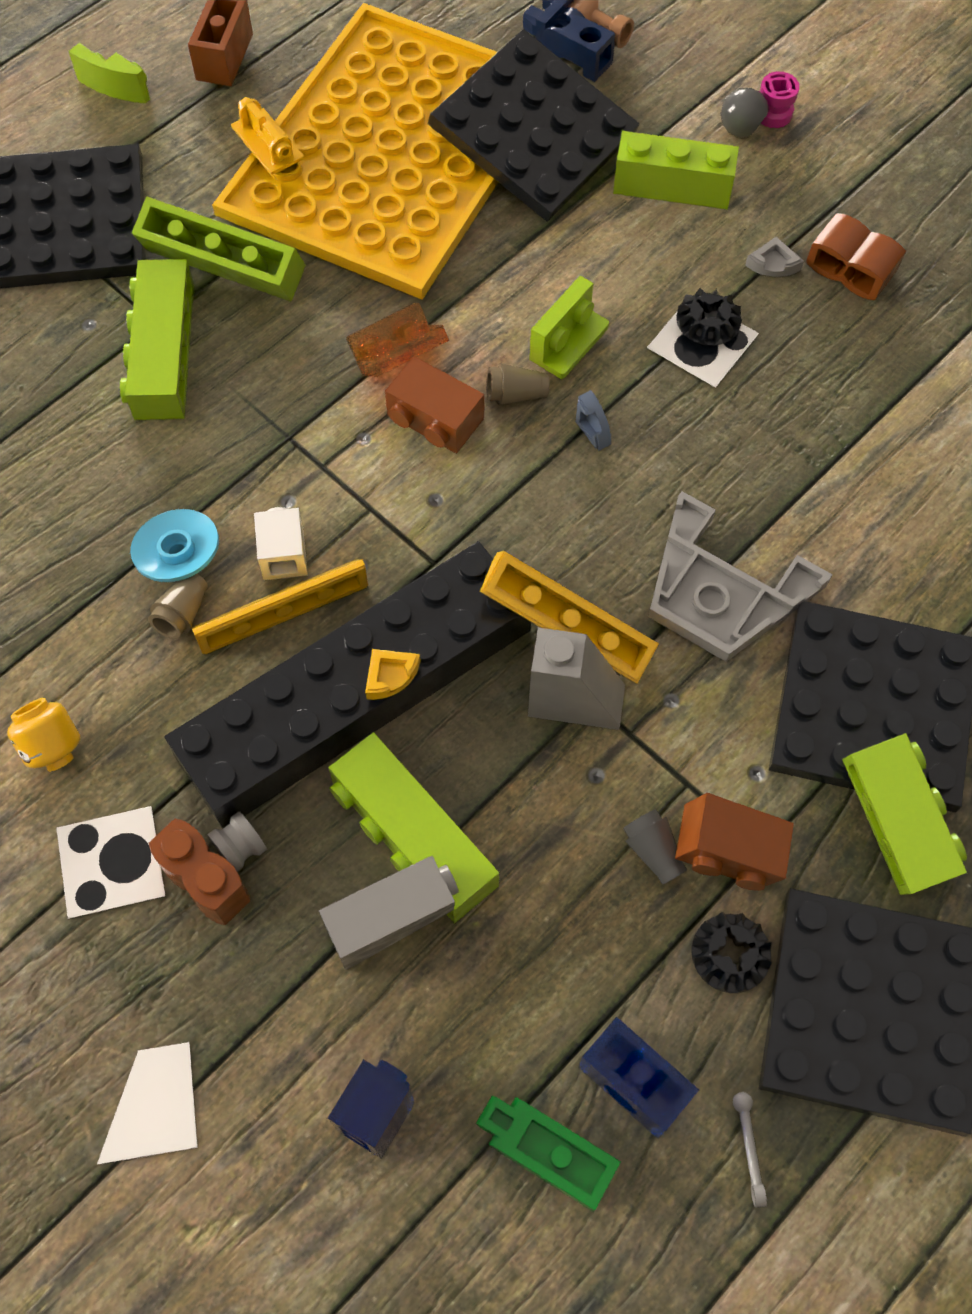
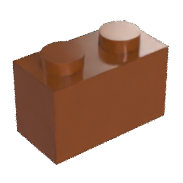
M207 0L188 43L197 81L232 86L253 36L247 0Z
M415 356L411 358L385 390L387 415L394 423L403 428L409 427L424 435L434 446L439 448L445 447L456 454L484 420V394Z
M705 793L684 805L675 859L691 864L692 870L699 874L707 876L724 875L736 879L735 884L741 888L761 891L765 889V886L786 879L794 823L722 797Z

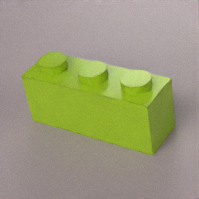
M622 131L616 162L613 194L728 210L735 179L739 146Z
M905 733L850 754L842 759L900 895L913 894L967 873L963 861L967 860L965 848L956 833L950 834L943 818V815L947 813L944 800L937 788H930L923 773V770L927 767L926 760L916 742L910 743Z

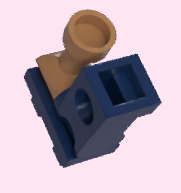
M543 0L542 8L545 11L531 5L523 15L524 30L536 36V39L557 57L565 58L582 67L583 76L593 82H596L612 65L614 46L619 49L623 48L629 41L634 28L633 19L622 14L617 15L613 19L598 9V0Z

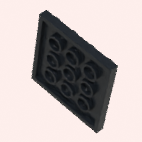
M522 29L431 112L427 124L548 222L619 150L622 131L636 132L640 123L526 30Z
M139 144L0 156V289L136 276L138 260H146L145 248L131 234L144 203L142 153Z
M807 601L802 602L798 606L794 618L769 771L855 790L842 759L850 754L906 733L910 743L916 742L924 754L927 767L923 770V773L930 788H937L944 800L946 810L956 813L962 807L972 718V637Z
M790 888L786 893L759 1089L964 1137L971 1135L972 928Z

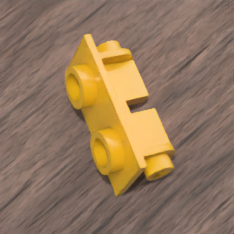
M245 97L239 102L240 120L232 123L231 128L271 176L305 159L301 151L264 108L261 109V105L256 99Z

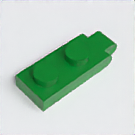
M492 1095L475 1123L493 1135L488 1144L490 1147L592 1212L596 1210L621 1163L615 1157L517 1097L509 1105Z

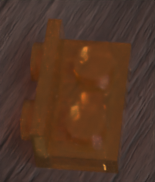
M413 303L348 335L346 340L362 375L378 377L410 361L413 356L418 357L448 342L449 338L443 325H429L420 304Z

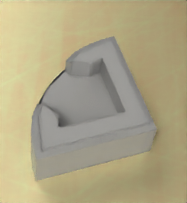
M775 237L748 255L745 266L765 276L784 277L799 272L802 269L804 260L779 238Z

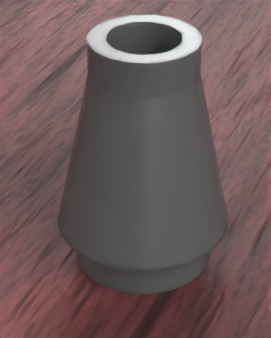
M657 809L646 813L623 828L629 838L625 842L653 871L662 885L687 871L683 862L675 859L677 845L667 817L661 818Z

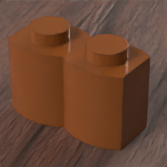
M836 213L813 242L806 263L818 274L831 280L841 281L854 294L865 299L876 300L897 272L906 250L893 238L880 233L870 232L856 218Z
M175 818L149 842L152 855L167 877L175 885L188 891L201 912L210 920L226 925L251 901L249 893L233 865L224 857L211 852L202 835L189 823Z

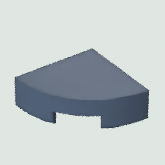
M590 390L578 397L576 423L595 449L597 448L599 451L611 445V433L605 413L598 399Z

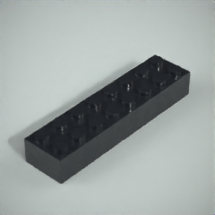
M479 541L164 736L176 760L222 829L230 824V818L238 811L244 816L531 631L530 621L480 592L493 558ZM372 649L420 654V666L411 683L393 696L376 700L366 699L365 691Z

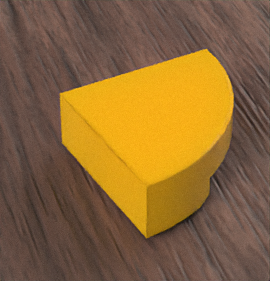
M372 649L365 691L366 699L387 698L406 688L418 672L421 662L420 654Z

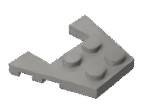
M681 491L677 499L648 617L727 662L797 610L802 602L809 601L825 589L833 574L797 555L776 588H771L695 545L713 520L716 510Z

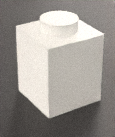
M275 507L265 512L254 513L257 559L263 580L308 576L304 530L299 508Z

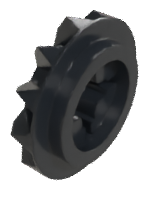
M699 288L695 295H685L683 302L678 306L676 320L681 332L690 340L702 345H720L733 339L739 332L742 323L741 306L733 304L732 295L725 297L719 295L717 288L712 293H705ZM703 311L706 313H711L712 311L718 312L716 318L710 316L707 319L704 318L701 321Z
M721 912L717 916L704 921L696 932L692 942V959L698 974L707 984L723 992L741 993L756 987L767 975L772 964V942L767 939L762 931L761 924L747 919L743 913L735 915ZM728 935L733 940L735 946L750 947L747 952H744L739 957L738 970L736 964H733L729 956H713V954H717L718 951L724 949Z

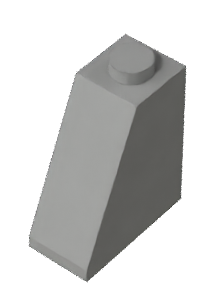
M538 627L531 669L528 717L619 730L625 684L587 634Z
M430 856L320 909L319 913L345 970L454 910L455 901L452 895L459 893V890L448 866L445 864L438 868L433 856Z

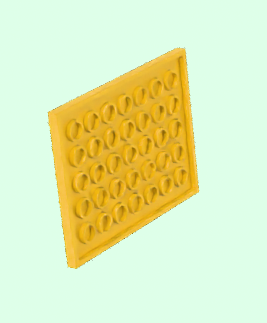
M363 3L275 120L301 151L305 159L271 176L251 152L212 204L215 216L423 300L498 184L497 180L427 124L431 112L497 52Z

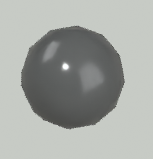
M738 88L730 93L722 104L720 115L723 126L731 135L739 138L750 137L768 114V102L760 91L752 88Z

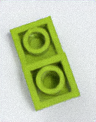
M80 43L68 51L78 81L87 87L120 100L136 103H147L150 100L146 84L147 76L136 62H130L117 52L106 60L100 53H94Z

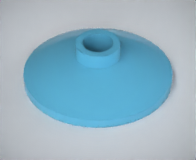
M189 509L167 511L151 518L137 531L131 543V559L136 569L143 576L159 582L184 580L203 570L212 561L218 550L219 535L213 521L201 512Z

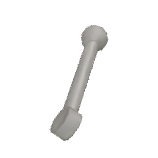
M739 1092L733 1097V1106L740 1114L752 1184V1201L755 1208L766 1207V1192L761 1181L750 1117L753 1100L748 1093Z

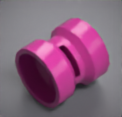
M776 71L769 73L763 78L760 92L767 100L769 107L768 114L761 124L769 128H781L790 123L792 119L794 103L799 93V82L793 75L786 72Z

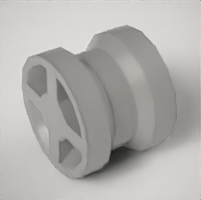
M240 811L230 818V824L222 830L214 829L207 834L219 854L228 860L237 872L244 867V861L251 855L260 856L267 850L262 839Z

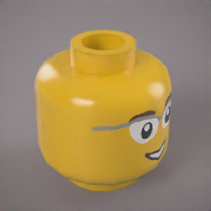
M40 698L24 705L11 715L13 722L7 730L8 738L26 767H46L51 772L64 767L74 759L71 752L77 747L81 737L61 703H48L45 698Z

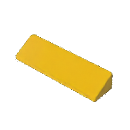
M505 551L497 552L480 590L484 595L540 628L587 634L614 671L635 684H638L659 643Z
M363 559L353 560L191 627L202 654L206 655L367 588L368 580Z

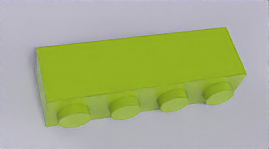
M148 196L145 198L131 233L149 252L169 259H187L188 265L290 302H292L306 266L294 247Z
M187 259L138 260L136 277L130 278V296L134 304L133 310H128L126 315L127 330L131 336L130 343H125L123 347V359L127 369V378H121L120 396L122 403H128L134 420L185 418L194 283Z
M374 732L328 767L333 783L329 787L330 792L345 810L353 806L363 819L359 824L373 843L378 845L383 841L393 852L394 855L390 857V860L398 872L430 856H433L438 868L445 864L448 866L459 890V893L452 895L455 901L454 910L446 914L454 924L499 887L498 870Z

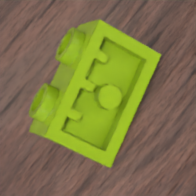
M581 275L531 328L529 360L560 379H564L609 328V321L593 311L592 293L594 283Z

